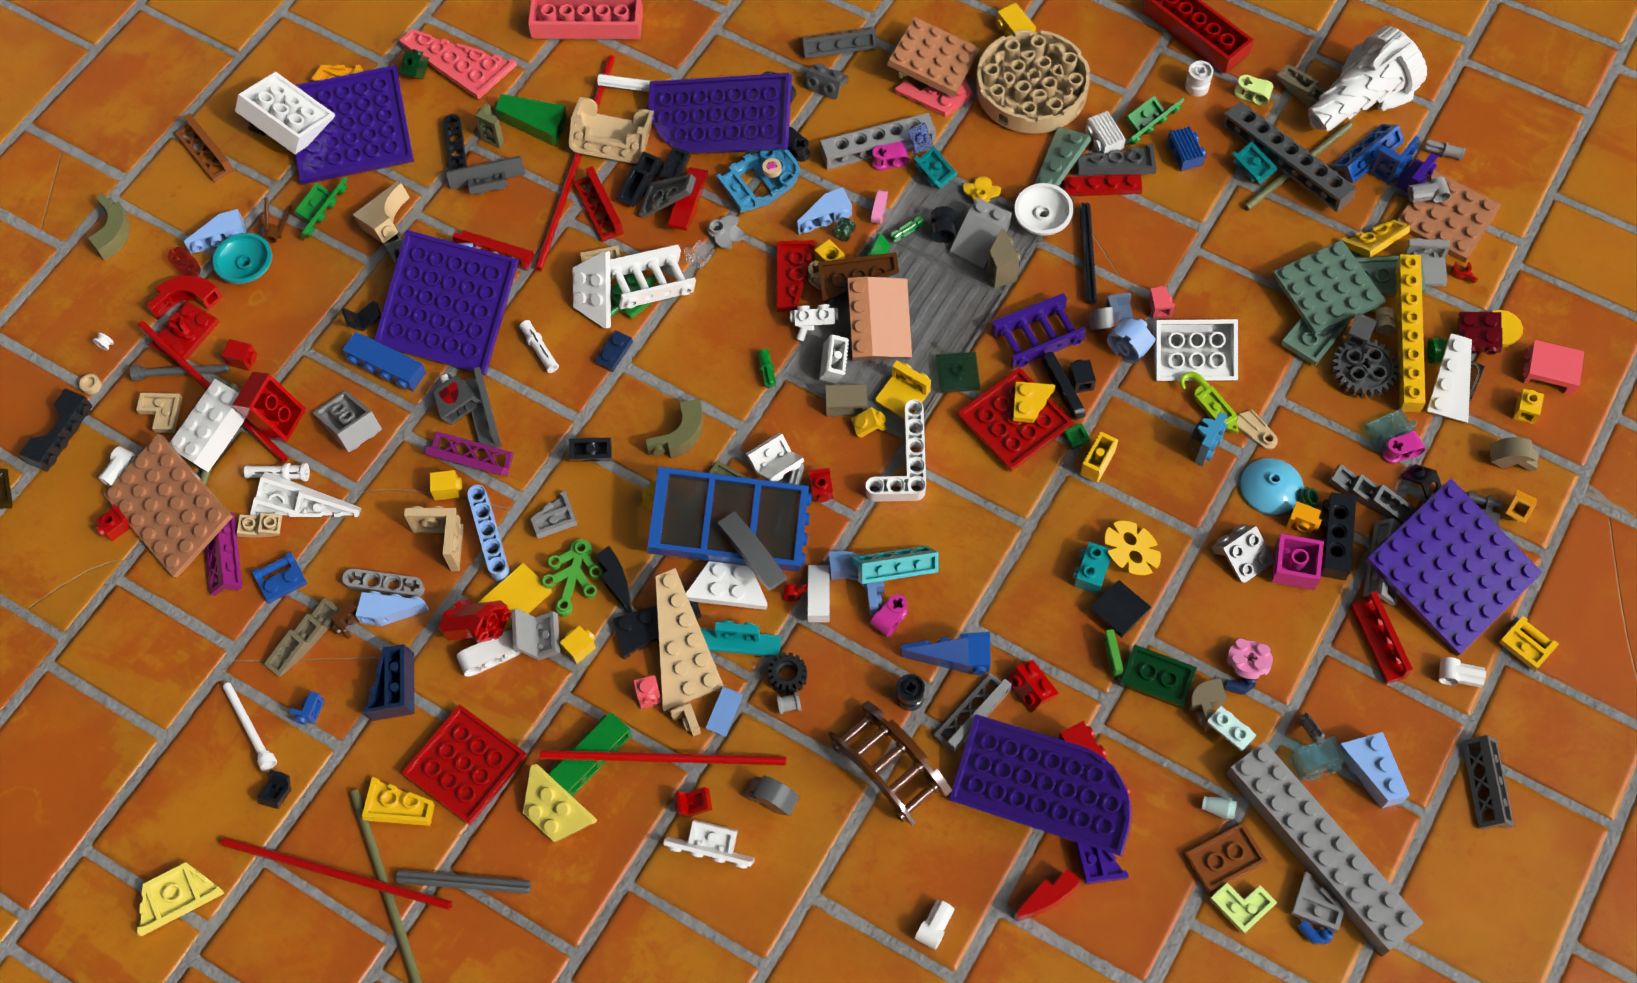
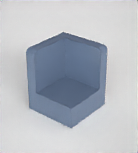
M1130 292L1107 296L1105 308L1112 307L1114 322H1119L1124 317L1133 318L1130 307Z

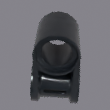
M789 127L788 151L798 162H804L810 157L808 140L793 127Z

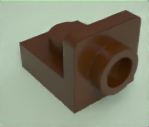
M349 602L331 617L335 624L332 626L339 636L344 634L348 639L352 636L346 627L357 621L355 616L357 607L352 602Z

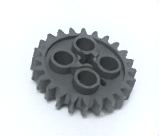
M1369 339L1364 349L1346 342L1343 343L1342 347H1338L1331 363L1333 367L1331 373L1336 374L1334 380H1340L1338 386L1342 387L1345 385V392L1352 390V396L1360 393V398H1363L1367 394L1369 399L1372 398L1373 394L1380 397L1381 393L1386 394L1388 389H1392L1398 378L1399 369L1396 368L1399 362H1394L1396 355H1389L1391 349L1384 350V343L1378 346L1377 340L1370 343Z

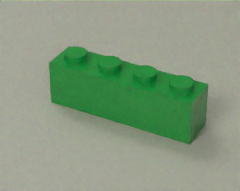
M610 712L607 716L604 715L599 719L597 726L592 731L584 734L581 742L576 747H572L568 751L617 752L632 736L629 727ZM562 760L560 763L553 765L548 775L573 796L607 761Z

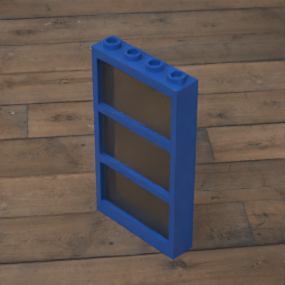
M658 467L647 553L746 565L744 558L735 550L729 538L721 531L717 522L735 511L760 540L781 570L799 572L800 567L805 564L806 553H802L803 545L806 546L808 533H804L805 525H809L810 513H806L807 506L811 505L812 493H808L809 486Z

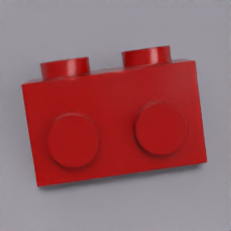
M1033 659L1016 666L1006 678L1030 712L1036 711L1041 704L1056 698L1059 694Z

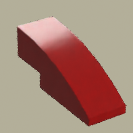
M1068 868L1053 885L1045 879L1015 913L1014 919L1017 922L1030 919L1054 908L1068 898L1080 886L1082 880Z

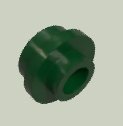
M1305 487L1300 491L1299 500L1301 503L1313 507L1318 503L1319 496L1314 488Z

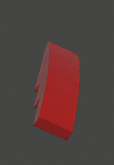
M689 168L686 175L692 174L696 178L693 190L690 195L675 202L668 223L669 228L687 231L697 212V204L703 194V186L708 178V170Z

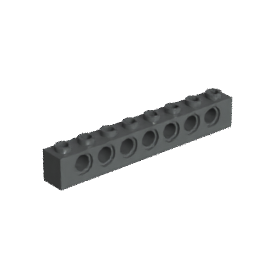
M1240 101L1224 114L1223 127L1247 145L1252 141L1277 168L1334 211L1338 212L1353 200L1356 187L1351 182L1325 165L1323 161L1317 159L1307 149L1301 147L1292 138L1281 132L1279 128L1273 126L1264 117L1254 112L1249 106Z

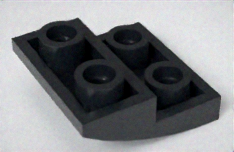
M1118 580L1090 607L1089 611L1111 630L1114 629V632L1122 638L1134 628L1140 619L1149 613L1152 607Z

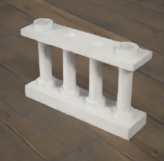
M679 245L610 260V278H616L623 293L620 299V309L633 308L638 305L693 293L696 279L695 277L685 279L678 265L681 253ZM670 265L677 282L667 284L660 267ZM652 269L660 286L649 288L641 271ZM633 273L641 290L631 292L623 275Z

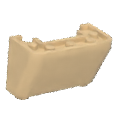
M580 97L571 117L570 148L577 153L637 164L643 151L646 150L654 111L640 109L635 113L634 120L632 121L597 114L596 102L589 98Z

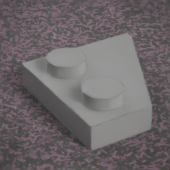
M562 491L560 498L553 504L549 502L541 512H538L531 518L538 539L578 525L566 491Z

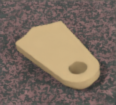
M1252 409L1239 413L1237 418L1238 430L1264 449L1270 450L1276 447L1278 443L1277 436Z

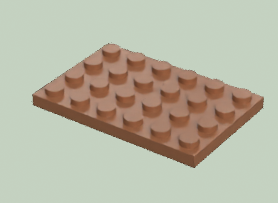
M160 434L153 438L104 493L112 505L115 504L129 520L130 527L172 577L176 578L183 573L233 518L226 507L164 436Z

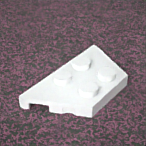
M610 251L602 252L573 267V307L603 328L611 327Z
M709 561L686 592L688 600L693 602L767 609V601L755 574L745 565Z

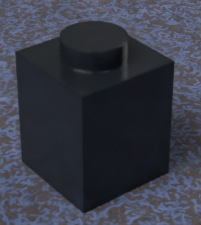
M1076 360L1070 363L1068 374L1075 392L1081 393L1094 390L1096 378L1091 361Z

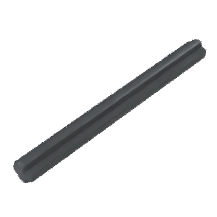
M398 870L396 874V881L400 884L525 894L530 893L531 882L529 880Z

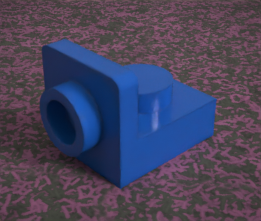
M311 691L309 696L303 701L302 711L290 708L289 713L294 718L293 721L299 724H315L325 700L319 693Z

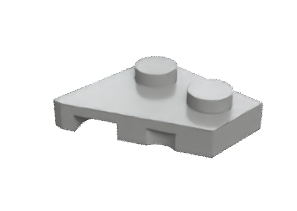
M1305 872L1291 915L1323 928L1328 927L1333 932H1337L1345 909L1337 901L1333 900L1330 894L1323 887L1321 888L1308 872Z

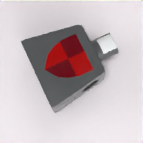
M444 374L440 377L442 385L435 389L434 396L439 415L444 421L452 425L482 405L469 385L458 376L452 378L451 374Z

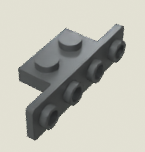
M521 156L450 170L446 174L450 189L468 186L470 194H483L485 191L501 190L504 187H508L507 178L524 175L525 170Z

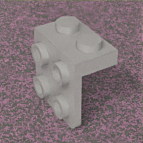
M1409 239L1404 254L1422 255L1425 285L1445 286L1447 284L1445 257L1450 248V240Z
M1240 524L1233 528L1231 534L1218 538L1217 543L1211 546L1214 554L1226 556L1238 580L1242 583L1247 582L1274 563V558L1257 526Z
M519 609L512 610V644L515 650L537 660L561 654L557 613L552 611L534 617Z

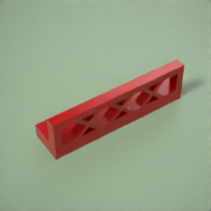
M593 166L585 168L587 177L576 180L573 183L601 241L604 242L624 234L621 221ZM590 183L589 191L580 188V186ZM590 197L598 199L596 206L588 203ZM597 211L605 213L603 220L595 218ZM605 225L612 227L613 231L603 234L602 229Z
M465 230L461 234L454 232L452 236L455 243H473L474 248L518 259L517 268L525 271L528 270L535 256L534 251Z
M1377 591L1372 592L1366 600L1353 603L1350 608L1385 684L1406 679L1413 668Z

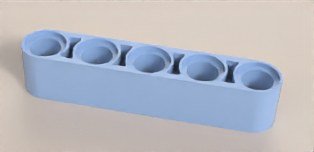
M474 485L467 492L487 568L493 580L500 583L510 575L509 566L488 494L483 486ZM482 496V498L475 500L476 497ZM487 513L485 517H480L482 514ZM493 531L490 535H485L487 532ZM498 549L496 553L490 554L492 550ZM497 568H503L501 571L495 572Z

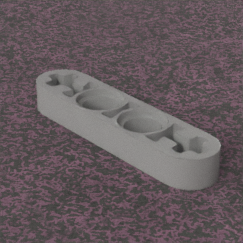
M349 569L342 576L345 586L355 591H376L384 595L398 594L406 598H411L412 596L421 597L425 591L422 581L412 576L361 569ZM356 576L358 580H353V582L350 583L349 579H353V577ZM378 578L379 582L376 586H368L370 579ZM391 581H399V586L396 589L391 590L388 588ZM417 584L418 588L411 591L409 587H414Z

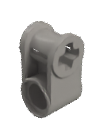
M1112 307L1095 309V311L1089 313L1091 330L1114 328Z

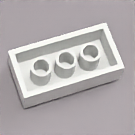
M214 379L170 441L171 446L180 455L209 472L246 419L232 406L239 393Z

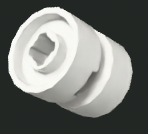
M1196 61L1190 65L1185 83V89L1190 95L1200 97L1208 92L1213 76V68L1208 62Z

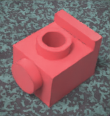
M1157 286L1151 288L1148 301L1152 319L1172 317L1175 304L1172 303V296L1168 294L1167 287Z
M655 675L634 680L641 709L662 704Z

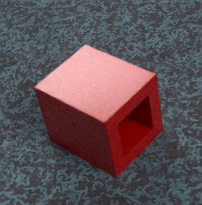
M229 339L221 355L228 366L247 371L250 370L252 364L257 359V353L251 344Z

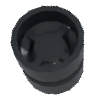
M940 206L933 209L931 213V238L934 241L948 243L956 238V211L953 208Z
M915 674L904 675L897 683V704L906 711L919 709L924 702V681Z

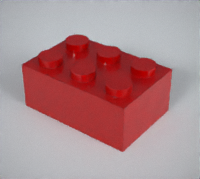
M260 372L251 373L232 404L270 440L282 442L289 440L306 411V408L268 373Z

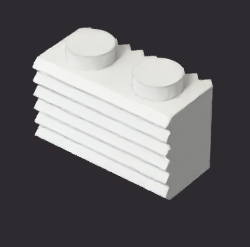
M1108 111L1088 118L1085 131L1093 139L1097 151L1106 155L1111 153L1112 150L1124 149L1126 139Z
M830 335L823 343L820 380L836 384L846 374L845 364L847 363L848 338Z

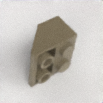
M1005 229L1000 230L989 252L987 273L994 288L1016 282L1017 273H1019L1020 254L1014 250L1013 240L1010 235H1007Z

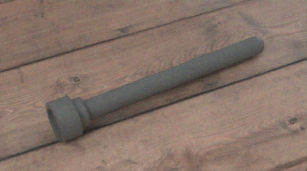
M132 365L130 368L132 381H142L148 376L188 375L182 367L146 369L141 365ZM228 365L192 366L200 374L227 373L230 370Z

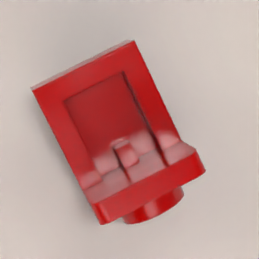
M703 787L688 793L675 792V807L678 814L690 818L712 810L709 788Z

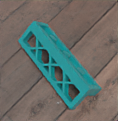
M926 545L851 557V563L858 567L859 583L867 584L939 572V552Z

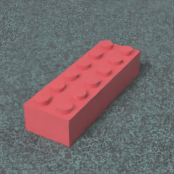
M531 0L528 23L532 39H640L643 15L641 0Z

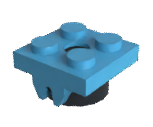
M1219 412L1215 420L1205 418L1199 420L1188 442V446L1198 453L1195 461L1196 464L1203 466L1206 460H1211L1215 448L1220 444L1228 424H1225L1227 415Z

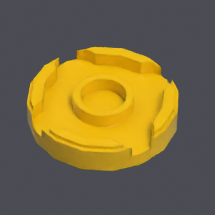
M1492 311L1502 312V348L1516 344L1523 334L1521 320L1509 311Z

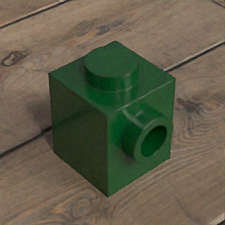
M413 49L412 52L405 51L399 72L424 79L430 57L424 56V52Z

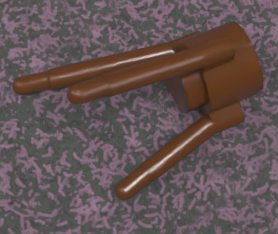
M265 197L264 221L263 216L259 215L261 237L271 244L276 243L277 238H282V231L292 207L288 206L280 227L277 229L276 225L269 223L268 198Z

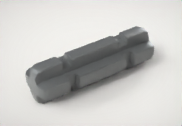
M1309 713L1300 714L1298 717L1300 719L1299 723L1315 744L1324 742L1325 734Z

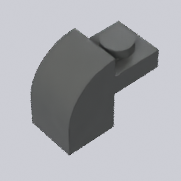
M1358 313L1345 342L1364 349L1377 320Z
M765 775L763 778L754 776L744 795L748 800L763 803L774 813L786 816L791 815L800 798L783 783Z

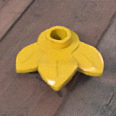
M981 176L975 180V183H964L963 191L966 195L972 197L973 202H975L976 198L989 202L991 198L1000 195L1001 187L992 186V182L988 177Z

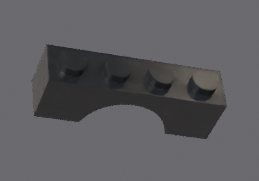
M66 388L54 403L59 412V421L56 427L44 436L31 437L19 453L27 464L46 472L56 463L58 456L67 447L69 440L78 431L80 424L89 415L93 407L85 396Z

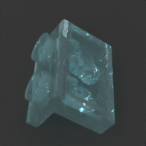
M1402 409L1367 423L1364 429L1378 448L1384 444L1387 446L1392 438L1414 431L1417 422L1416 420L1410 422Z

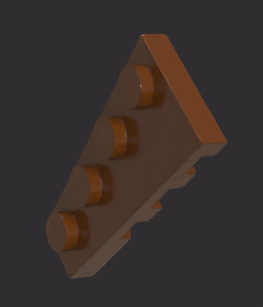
M897 252L818 262L823 302L848 293V278H888L899 273Z

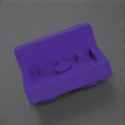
M1431 152L1424 162L1415 159L1398 180L1396 186L1408 192L1409 185L1425 183L1427 180L1426 176L1428 174L1432 175L1437 168L1435 162L1438 156Z

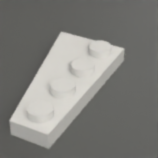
M1450 334L1426 410L1427 413L1465 424L1468 423L1472 339Z

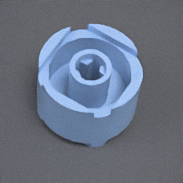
M1124 317L1109 333L1107 344L1116 355L1118 353L1124 355L1123 360L1126 362L1137 363L1155 343L1156 339L1146 328L1147 324L1144 320Z

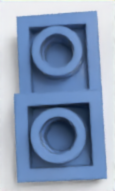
M723 686L706 729L726 737L744 694Z

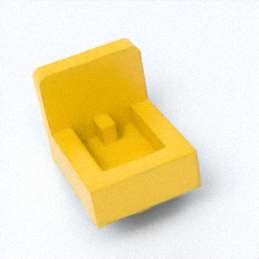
M872 407L851 418L856 434L860 438L876 429L881 431L887 429L884 414Z

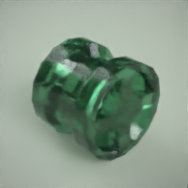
M841 217L837 222L838 225L833 228L832 233L838 240L847 242L851 237L850 234L855 231L856 225L850 219Z

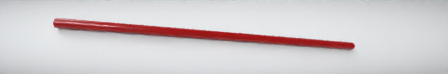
M608 56L603 75H610L615 61L614 56ZM598 85L593 99L597 104V108L606 86ZM574 153L535 266L537 271L543 270L582 153Z

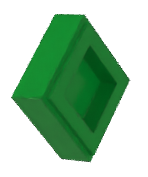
M1082 423L1066 429L1063 433L1071 450L1089 444L1091 441Z

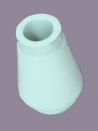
M1205 796L1202 810H1206L1225 820L1228 818L1234 819L1237 802L1232 801V798Z

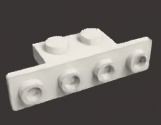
M693 820L689 841L668 836L663 842V845L669 846L668 849L671 851L681 852L685 850L695 857L706 855L712 857V860L724 863L725 860L734 862V866L740 868L751 866L755 860L754 857L733 852L738 830L699 820Z

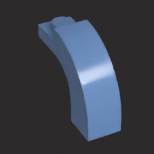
M849 551L829 552L831 580L847 578L859 582L858 567L851 563V557L860 556V554ZM884 581L862 584L867 592L870 615H875L878 612V607H882L881 594H884Z

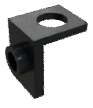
M372 301L358 313L345 308L341 310L346 324L360 331H365L382 316L376 301ZM349 316L354 319L355 323L350 320Z
M1418 464L1413 465L1402 475L1404 480L1421 485L1426 500L1442 486L1436 470ZM1435 482V490L1429 493L1430 484Z

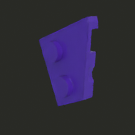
M1074 841L1085 885L1124 880L1129 877L1127 871H1123L1117 864L1113 853Z

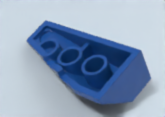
M990 632L960 634L961 639L955 640L943 637L933 644L930 641L901 645V657L964 673L984 675L990 671L991 666Z

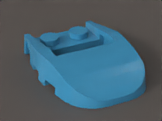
M788 150L760 151L753 155L749 153L743 156V160L739 163L730 165L729 171L721 176L719 173L717 175V181L739 208L740 213L769 205L789 191L797 182L800 168L797 160ZM769 158H775L781 162V174L775 178H769L763 173V162ZM753 169L769 189L770 194L765 197L759 196L756 198L740 176Z

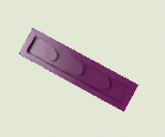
M436 431L432 447L427 446L425 451L427 455L502 476H508L514 455L510 451ZM441 437L447 438L451 445L445 450L438 449ZM462 443H465L470 450L464 455H460L456 448ZM481 448L485 449L489 456L482 461L475 454ZM499 454L507 455L504 467L497 465L494 457Z
M232 512L230 513L233 518L205 547L209 593L214 596L223 589L238 591L242 588L235 513Z

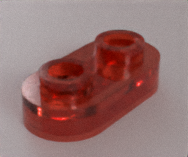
M175 247L169 251L168 260L183 276H198L200 274L201 267L186 249Z

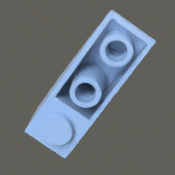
M844 188L825 193L797 221L798 234L808 233L813 229L825 227L833 222L851 217L852 204Z
M238 209L218 214L184 240L185 245L191 254L218 247L225 239L239 233H246L244 220Z
M370 591L369 593H361L355 616L361 624L384 626L427 612L429 608L420 597L404 598L398 594H390L388 596L376 591Z

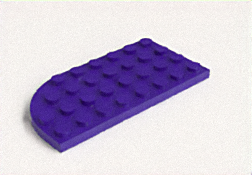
M790 73L650 81L649 110L654 111L652 122L658 131L657 133L664 141L674 148L688 151L691 154L788 150L792 75Z
M975 714L949 801L1119 856L1123 855L1131 825V803L1125 783L1113 765L1098 753L1083 746Z

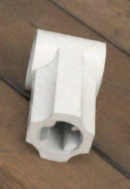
M121 446L116 447L111 453L110 463L98 479L110 487L138 455Z
M1452 657L1440 659V683L1445 685H1457L1460 683L1476 687L1484 685L1486 679L1485 668L1463 664L1459 659Z
M937 899L928 918L921 924L915 939L936 950L945 933L944 929L955 909L950 904Z

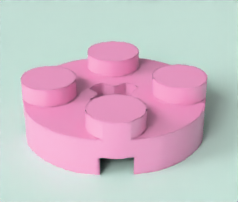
M1238 639L1229 649L1227 662L1229 666L1231 664L1235 669L1234 672L1237 675L1248 679H1257L1260 675H1267L1270 672L1273 657L1268 645Z

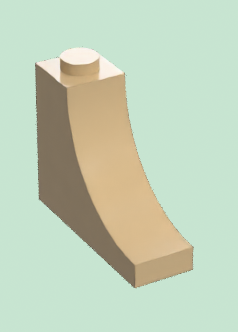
M397 181L355 212L353 216L362 230L384 244L398 233L393 224L394 217L398 209L410 197L402 183Z

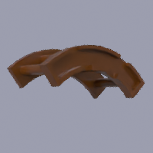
M866 701L861 706L865 712L864 718L842 737L837 736L833 732L828 733L832 740L830 744L837 753L842 752L874 782L895 808L894 814L901 822L906 821L913 826L916 822L910 813L932 793L939 792L947 796L952 792V789L937 768L932 770L925 761L928 758L914 740L894 720L891 719L888 722L882 717L884 712ZM875 724L878 726L879 729L855 750L847 744L868 725ZM884 736H890L896 742V747L871 767L861 756ZM901 753H907L914 761L913 766L888 786L878 773ZM919 772L923 773L929 781L927 783L928 786L904 806L895 793Z

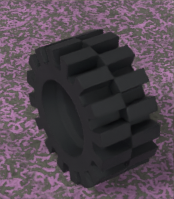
M789 652V655L782 653L781 657L776 655L775 660L772 659L770 661V666H768L769 683L775 691L778 690L779 694L783 692L786 695H789V692L794 694V692H797V689L801 691L803 685L806 684L807 668L804 660H800V656L797 654L794 657L793 653ZM784 667H791L796 671V675L792 680L785 681L779 676L780 670Z

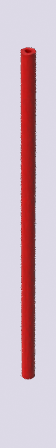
M144 321L138 323V327L205 390L208 389L211 384L147 323ZM247 418L244 420L242 425L281 462L285 463L289 459L277 445Z
M540 750L539 759L786 765L785 756Z
M223 837L221 840V846L442 909L451 910L453 905L452 901L227 837Z

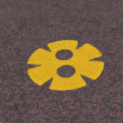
M1130 521L1114 523L1119 533L1108 527L1105 534V544L1117 547L1108 550V553L1118 566L1123 568L1129 562V573L1135 575H1148L1152 573L1147 562L1156 569L1159 567L1161 553L1149 549L1158 544L1146 529L1143 528L1137 534V524ZM1127 532L1132 533L1136 537V544L1129 545L1126 543L1123 535ZM1131 551L1139 552L1143 559L1142 562H1133L1130 559L1129 553Z

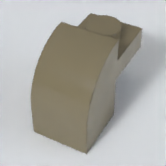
M1509 437L1490 443L1491 462L1505 469L1519 464L1529 471L1538 469L1537 460L1539 456L1537 450L1532 448V440L1522 437Z
M1221 678L1198 685L1189 701V713L1197 712L1198 724L1203 726L1204 732L1213 730L1207 724L1208 719L1214 714L1212 708L1224 706L1227 700Z

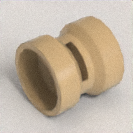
M1390 307L1378 309L1375 312V318L1378 321L1376 323L1377 333L1388 335L1396 332L1397 323L1394 321L1396 319V310Z

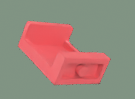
M1534 340L1531 347L1528 346L1526 348L1524 358L1527 361L1523 365L1521 375H1524L1523 383L1528 384L1530 379L1564 386V394H1574L1580 385L1584 351L1539 340Z

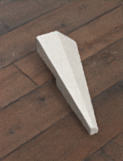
M265 472L260 478L257 495L253 500L250 515L258 516L261 513L289 515V517H322L323 515L358 517L361 507Z

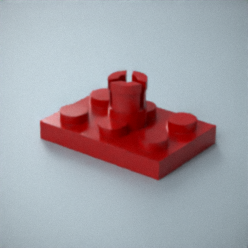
M187 301L175 315L169 318V322L158 335L187 360L219 324V321L216 317ZM153 340L149 343L151 349L175 362Z

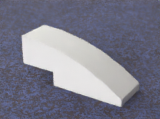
M808 565V622H830V565Z

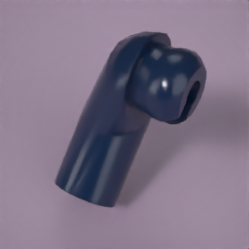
M1242 678L1238 682L1226 679L1224 690L1244 695L1255 687L1257 679Z

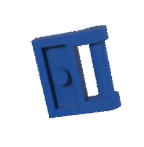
M291 551L286 553L285 557L261 569L256 568L252 570L269 604L308 584ZM290 563V568L264 580V576Z

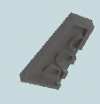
M1153 143L1146 144L1145 148H1138V146L1130 147L1128 151L1112 150L1111 153L1106 155L1102 152L1080 156L1077 161L1079 175L1156 174Z

